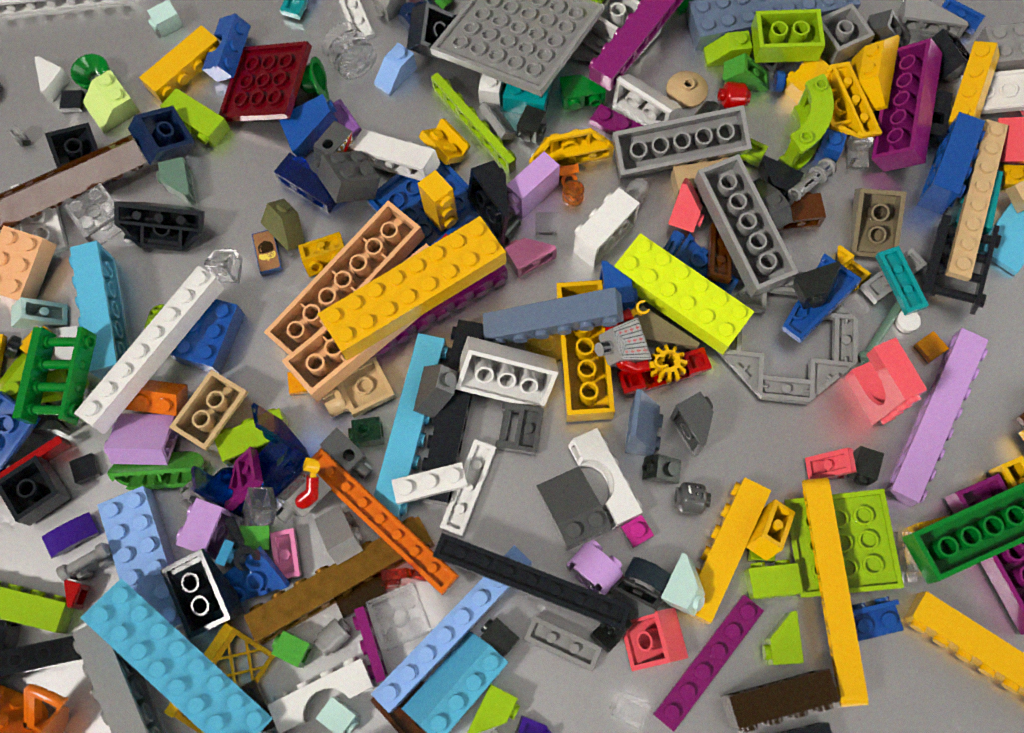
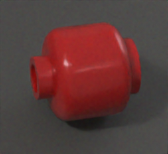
M728 81L724 84L723 88L719 89L717 99L721 101V106L724 109L741 105L745 107L750 102L751 90L748 89L745 83Z

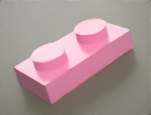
M291 528L270 533L273 562L287 580L302 577L296 529Z

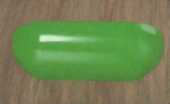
M172 452L168 465L114 464L107 474L111 481L116 480L127 486V490H134L141 486H145L148 489L183 487L190 481L195 482L201 477L204 470V460L197 452Z

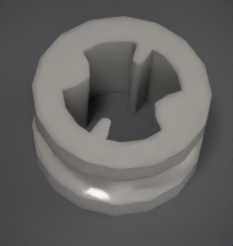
M13 125V130H7L21 146L24 140H29L16 125Z

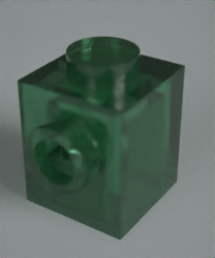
M379 416L351 420L352 428H348L349 439L358 448L385 445L383 422Z

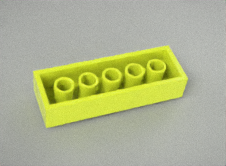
M641 233L614 265L616 269L632 280V287L637 289V296L646 300L647 303L722 355L755 312Z

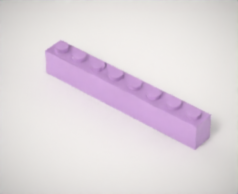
M961 328L952 336L948 345L949 349L944 354L886 487V495L910 507L925 500L928 490L925 488L928 482H931L936 475L937 469L934 467L945 453L946 449L943 448L945 441H948L954 432V428H952L954 420L956 421L963 411V408L960 406L962 401H965L971 392L969 385L979 373L980 369L977 368L979 361H982L988 352V349L985 348L988 339L964 328Z

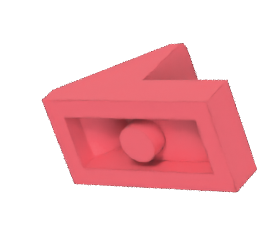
M847 447L805 458L808 479L828 477L829 480L843 479L844 475L857 472L852 448Z

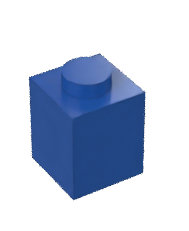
M827 129L820 139L814 160L820 161L823 158H830L836 164L843 151L847 134Z

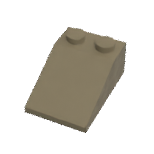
M865 188L855 189L851 227V253L853 255L875 257L878 252L899 246L907 192Z

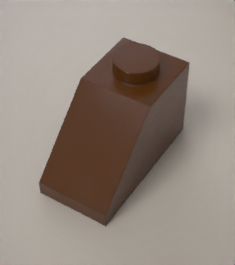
M807 192L800 200L794 201L791 205L793 222L779 228L778 231L821 226L826 218L821 193L813 194Z

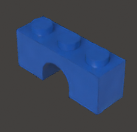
M236 13L219 19L214 36L221 43L214 51L207 53L202 71L217 82L234 78L251 28Z

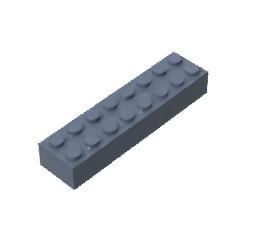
M693 0L688 3L685 18L695 51L703 50L705 46L728 32L749 31L751 39V25L756 11L821 9V16H824L851 3L858 10L861 3L860 0Z

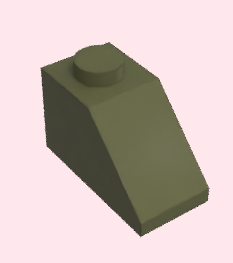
M285 199L267 203L260 223L287 251L296 249L298 245L305 243L298 212Z

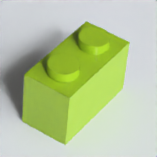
M789 559L775 561L773 566H765V562L750 564L751 568L744 570L748 598L750 600L802 594L803 588L798 563L790 564Z

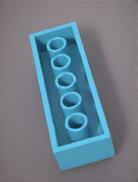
M96 240L70 247L71 256L69 257V263L74 271L72 283L77 291L75 303L80 310L79 326L97 335L89 372L102 380L130 346L115 259Z

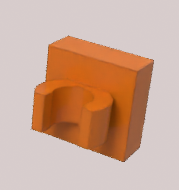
M578 163L560 166L559 176H561L560 183L562 186H566L565 179L568 176L572 178L573 184H577V177L573 173L579 172Z

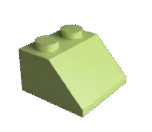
M111 70L106 71L91 81L83 101L84 106L104 134L140 112Z

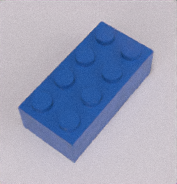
M962 112L957 114L947 128L945 139L937 148L917 203L918 206L943 214L947 208L953 207L957 197L960 198L966 188V185H963L964 180H967L972 171L970 163L975 160L979 149L976 148L977 143L979 144L985 135V131L982 130L985 124L984 120Z

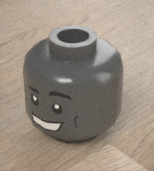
M683 482L680 487H676L674 505L678 506L680 512L701 515L706 507H710L711 494L707 493L704 484Z

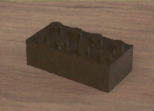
M830 669L813 670L720 696L729 727L736 728L738 732L743 731V733L757 730V724L759 723L763 725L768 724V726L784 722L782 717L785 716L787 718L793 717V719L809 715L807 710L810 709L811 711L818 710V712L834 708L832 703L840 701Z

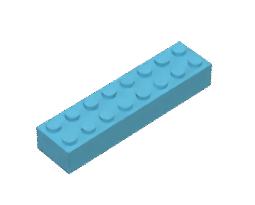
M122 578L80 617L203 733H259L273 719Z

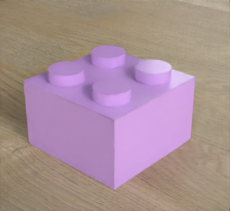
M196 498L195 502L187 510V519L184 526L178 530L175 545L193 552L204 548L208 555L216 560L224 540L228 538L230 533L225 519L234 516L236 519L237 515L223 507Z

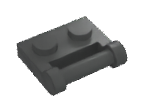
M504 402L502 405V411L504 412L500 435L495 447L502 451L536 455L544 408ZM513 413H519L515 441L509 442L508 437Z

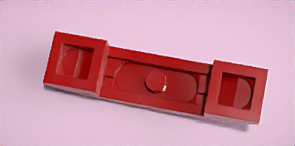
M704 347L684 352L685 355L682 359L687 360L688 364L684 367L686 369L685 375H680L681 378L678 382L712 369ZM624 371L617 372L624 395L635 394L636 389H642L645 392L667 386L668 384L665 379L658 383L659 376L651 377V371L633 375Z

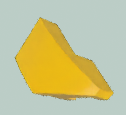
M839 245L837 248V261L862 278L860 284L853 290L855 292L863 283L870 279L871 273L854 261L855 255Z

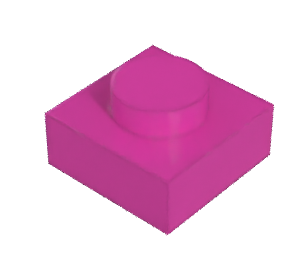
M642 515L620 527L632 548L654 537L653 532Z

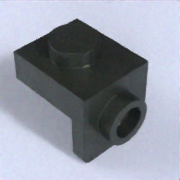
M661 454L646 456L642 465V479H655L670 484H679L681 460Z
M627 619L623 631L601 623L592 632L590 637L609 653L623 639L633 623Z

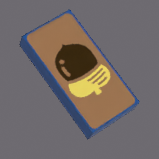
M268 230L252 234L260 274L263 276L282 271L283 267L276 238Z

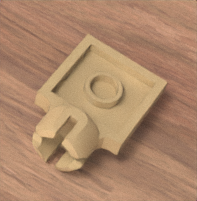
M373 357L325 395L322 401L331 417H336L344 412H350L355 418L395 398V394L376 357Z

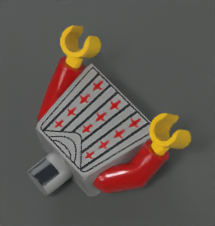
M646 300L639 301L631 310L630 308L624 310V322H618L617 325L612 327H605V332L599 335L600 342L595 344V353L598 356H605L609 366H617L619 370L631 375L651 371V368L662 371L668 365H659L657 363V360L666 358L664 354L657 355L654 361L649 362L652 357L638 317H633L635 315L643 316L649 312L650 309L644 312L639 309V305L646 302Z
M291 456L286 459L285 468L292 470V475H289L290 484L278 497L282 507L274 514L282 523L286 524L293 515L304 517L332 489L317 474L320 464L316 459L307 457L304 464L297 457Z

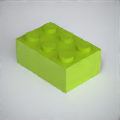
M821 9L755 12L751 25L755 63L819 61L825 48Z

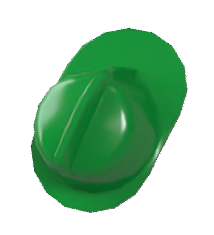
M312 57L310 63L306 65L300 87L306 93L323 94L329 101L325 69L319 58Z

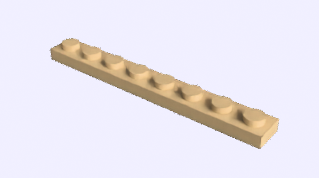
M989 119L985 120L982 129L985 131V135L977 145L979 152L973 161L945 272L946 276L966 282L972 277L1008 129L1006 124Z

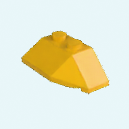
M899 35L868 44L852 58L851 66L873 112L888 108L900 40Z
M850 62L831 64L825 73L834 99V111L829 125L830 129L860 139L880 136L882 134L880 126Z
M592 128L574 129L562 134L555 133L543 139L529 159V164L543 152L547 153L560 166L613 157L614 144Z

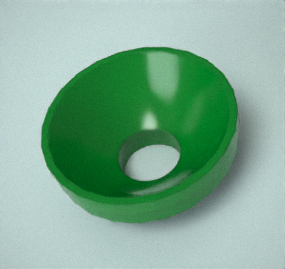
M86 54L73 63L71 77L79 87L88 90L91 84L90 78L95 74L101 75L110 70V67L102 56Z

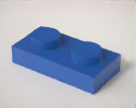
M945 0L941 6L968 21L965 32L972 36L985 15L956 0Z

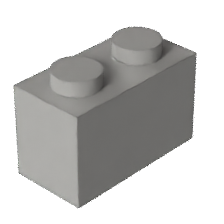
M340 505L314 519L326 550L337 565L363 551L359 542L363 538L356 526L353 528L352 526L356 522L349 511L345 513Z

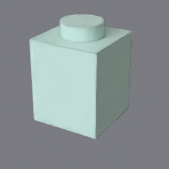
M169 0L147 10L151 17L148 22L154 32L159 30L162 37L184 27Z
M332 696L316 719L333 733H352L359 723L356 719L360 714L337 696Z

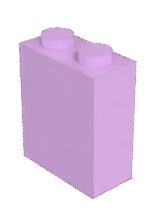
M541 153L506 185L508 208L513 215H518L524 219L559 187L560 165L547 153Z
M121 413L116 423L112 426L109 439L104 444V452L108 455L111 464L168 465L179 436L177 432L169 428L176 416Z

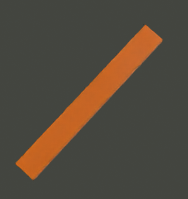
M320 448L312 459H316L319 462L320 469L317 474L332 488L331 491L438 592L444 595L460 576L444 561L433 558L434 552L325 450Z

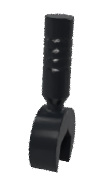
M234 516L225 519V523L235 545L239 547L234 554V564L241 571H250L245 565L247 555L251 554L254 560H260V552L255 546L244 545L245 540Z

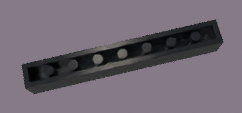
M458 319L457 327L453 326L451 340H454L452 348L449 347L447 351L446 361H449L448 368L458 372L460 357L468 336L484 340L482 323ZM455 389L451 399L435 418H432L434 431L433 435L428 436L427 448L429 453L428 458L424 457L422 471L425 472L459 462L473 393ZM452 491L420 500L421 502L448 506Z

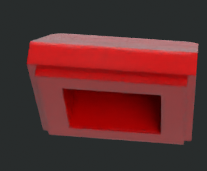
M65 580L64 587L67 607L83 609L91 586Z

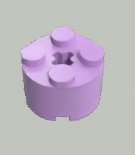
M592 539L589 543L585 542L566 564V567L569 571L574 569L577 572L575 578L587 589L600 592V594L606 596L623 576L620 569L622 563L612 555L608 557L602 552V546Z

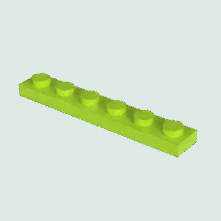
M438 72L431 76L435 92L508 174L515 171L516 156L510 149L507 150L503 146L501 138L498 135H493L488 124L477 117V113L472 106H467L463 96L452 89L447 78H442Z

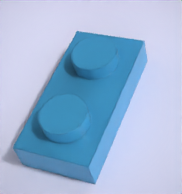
M227 539L224 540L215 560L216 564L225 567L226 562L232 563L235 551L237 550L233 548L234 542Z

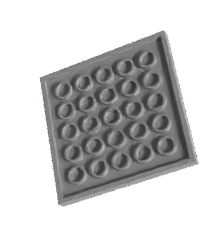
M469 0L431 46V54L542 97L602 15L604 5L591 0Z

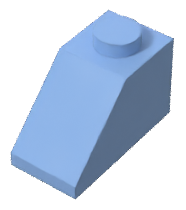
M398 42L385 55L374 82L375 86L391 96L417 69L414 53Z

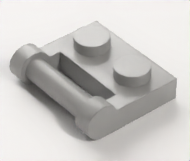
M102 542L95 546V550L72 563L61 565L56 568L57 575L62 581L67 579L83 581L93 575L92 572L112 565L114 560L109 544Z

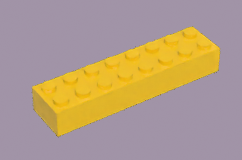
M481 216L317 314L346 361L505 265L507 263L506 251Z

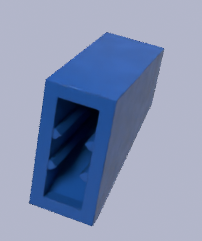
M323 94L294 108L290 119H279L290 148L299 160L305 158L334 121H337L334 114L337 112L333 101H328Z

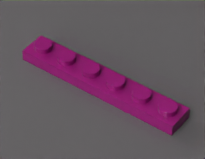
M742 595L654 711L653 715L674 732L764 610L747 596Z

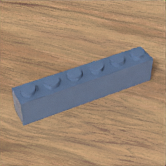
M613 287L483 313L484 340L506 345V343L510 342L525 343L528 341L527 339L532 338L546 339L549 338V335L553 334L568 335L571 334V331L575 330L590 331L594 327L602 325L604 327H612L617 325L618 322H624L622 296Z

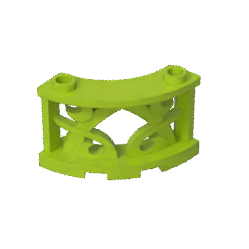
M825 74L806 81V88L798 105L794 106L792 110L798 123V130L790 135L791 142L785 154L778 159L779 162L799 171L813 157L820 139L828 129L833 116V93Z

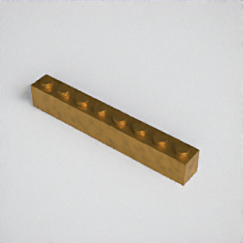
M412 516L402 521L429 548L435 546L419 516L415 518ZM381 537L373 542L367 541L361 544L362 552L339 565L335 563L331 566L326 565L315 571L314 576L296 581L293 584V588L286 592L282 590L275 593L271 597L272 600L265 604L259 603L249 609L250 612L244 615V618L255 642L264 645L276 638L278 634H282L283 630L288 631L335 604L337 596L341 594L346 595L352 591L351 588L363 581L365 583L371 581L375 574L378 573L379 577L407 561Z

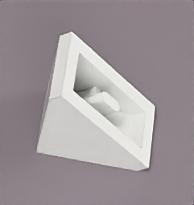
M39 56L34 57L40 92L50 103L55 102L71 79L61 67Z

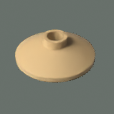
M681 71L669 79L666 93L669 99L676 101L682 108H694L705 101L708 94V85L701 75L692 71Z

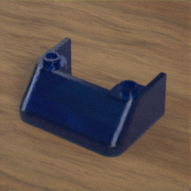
M256 403L251 405L255 427L261 430L264 437L270 441L259 453L263 483L259 489L249 495L236 509L230 511L247 520L258 517L303 471L305 458H310L308 450L286 423ZM193 466L191 468L193 492L225 508V501L229 500L233 493V490L228 488L233 475V468H222L212 476Z

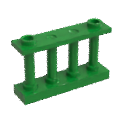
M33 327L12 415L13 419L26 424H36L38 415H59L58 419L72 425H78L79 417L74 412L83 401L92 355L96 345V334L84 327H78L76 337H56V334L42 327ZM54 347H74L71 360H51ZM49 369H69L66 382H46ZM64 392L61 405H41L43 393Z

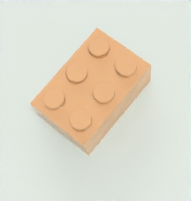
M3 225L0 233V295L17 301L21 297L37 299L57 244L42 237Z

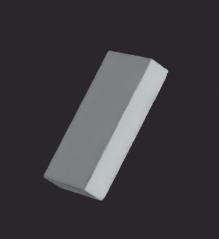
M483 102L479 109L501 139L514 140L517 133L498 105Z

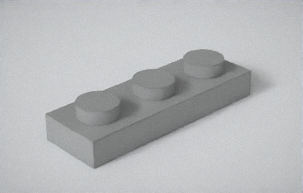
M913 248L903 254L913 275L927 265L926 261ZM882 270L860 286L861 291L874 305L892 292Z
M533 616L524 640L592 672L602 650V647Z

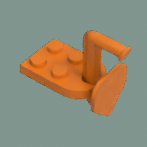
M0 684V733H63L69 721V708L65 706L69 697H63L36 684L27 685L24 688V694ZM42 701L57 708L49 719L48 709Z

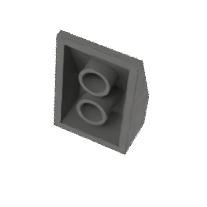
M579 466L536 485L566 551L611 530L612 526L603 507Z

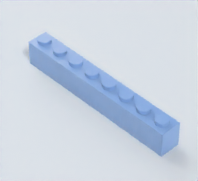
M515 545L504 555V557L532 567V562ZM483 577L371 695L388 713H393L511 587Z

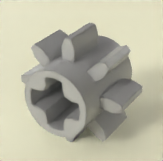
M201 480L197 484L194 481H190L180 490L182 495L179 499L180 503L188 509L195 502L196 498L208 502L210 497L207 494L210 490Z

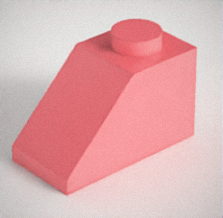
M685 177L668 224L693 233L696 226H701L705 214L701 213L703 205L689 178Z

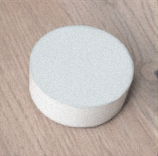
M902 311L895 320L897 329L907 334L913 333L921 324L920 316L916 312L905 316Z

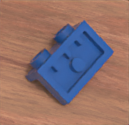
M889 596L875 599V605L866 607L865 602L852 605L858 641L904 630L896 605L900 604L898 599L890 601Z

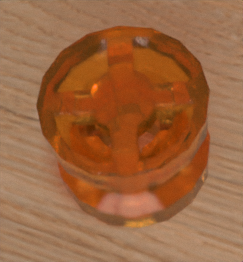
M569 180L563 186V202L569 207L579 206L583 202L584 186L578 180Z

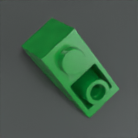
M581 74L560 77L559 91L564 110H577L583 107H597L600 104H605L606 90L602 86Z

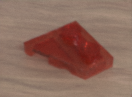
M410 568L380 570L379 586H385V590L398 589L401 584L426 582L422 575L415 569Z

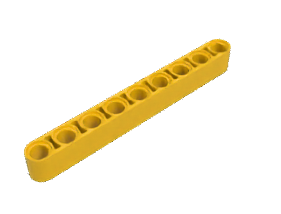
M828 477L802 480L803 496L835 684L840 698L839 704L840 707L868 705V694Z

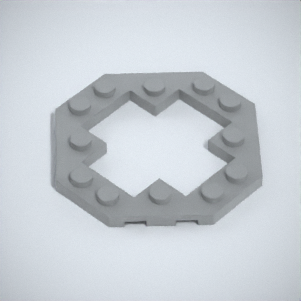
M793 280L753 298L750 297L746 287H744L734 298L755 311L754 313H765L767 293L797 295L793 289ZM841 303L825 318V320H833L832 360L810 358L808 361V379L763 375L764 353L741 351L742 330L723 355L719 353V355L760 400L808 404L858 363V319L852 312L849 313Z

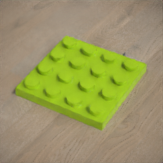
M876 489L832 494L849 593L904 588L885 490ZM804 497L785 499V506L796 512L789 534L794 563H798L803 593L800 594V598L820 597Z

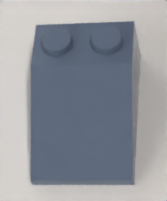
M636 389L630 407L624 453L651 456L654 455L655 450L659 451L661 437L657 436V430L662 428L663 414H660V405L642 389Z

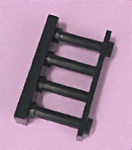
M943 214L938 225L921 290L927 302L930 296L940 295L972 303L970 314L975 315L979 307L983 308L987 295L983 294L994 248L998 249L1002 236L998 235L1000 226L995 225L990 235L982 234L980 243L987 244L985 255L977 253L975 262L982 263L980 274L972 273V277L969 282L977 283L975 294L941 287L938 286L939 283H934L936 276H946L947 267L940 263L941 257L950 256L952 247H949V244H945L946 238L954 237L957 229L954 228V225H950L952 216Z

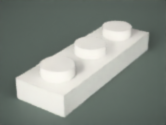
M462 462L391 480L397 505L468 487Z

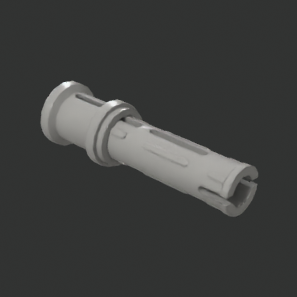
M830 158L821 159L818 165L810 168L805 178L788 191L789 198L792 201H798L814 186L823 184L827 177L832 176L836 172L835 162Z

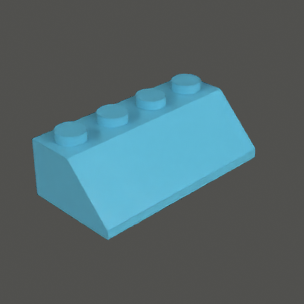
M470 631L403 706L402 710L426 733H450L503 671L508 661L492 646Z

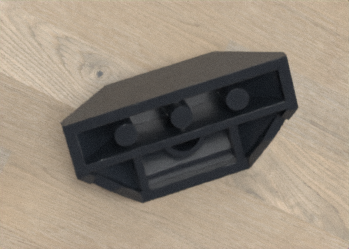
M114 202V224L138 247L183 252L204 234L205 211L188 206L151 202Z

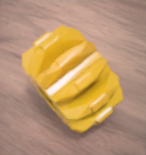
M666 344L663 350L657 347L654 350L655 354H651L652 359L650 361H654L657 355L664 354L666 358L657 360V363L659 365H663L664 362L671 364V367L667 365L662 371L651 368L650 375L651 377L658 375V383L665 379L669 385L672 379L678 382L681 378L680 375H685L686 369L684 367L687 366L688 362L682 359L685 355L684 352L676 353L677 346L669 350V346Z

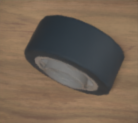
M633 557L624 574L625 577L634 580V583L648 588L653 593L656 591L660 594H663L671 577V574L660 566L639 557Z

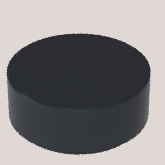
M15 335L10 337L4 351L6 357L12 359L15 357L22 338Z

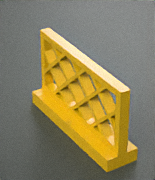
M229 622L224 623L204 653L215 665H217L219 660L229 658L231 673L226 675L228 677L232 676V680L236 685V675L250 672L251 681L255 679L258 683L275 658L271 654V650L256 643L254 639L238 630L236 626ZM237 635L245 641L246 651L232 654L231 642ZM249 644L256 649L250 650ZM228 650V656H223L225 651ZM261 651L269 656L263 666L253 668L251 653ZM247 654L249 669L235 672L233 657ZM260 670L256 677H254V671ZM170 702L164 711L165 714L171 718L175 717L196 732L203 733Z

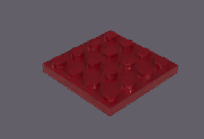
M308 41L244 47L234 78H231L219 115L225 118L226 122L290 119L311 52V44Z

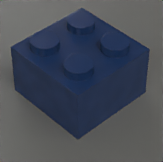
M174 106L137 114L128 127L149 165L187 155L195 143Z

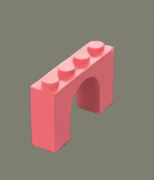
M896 337L873 347L866 354L870 362L852 369L845 376L872 425L879 422L884 425L896 419L895 417L912 407V404L920 401V395L927 390Z

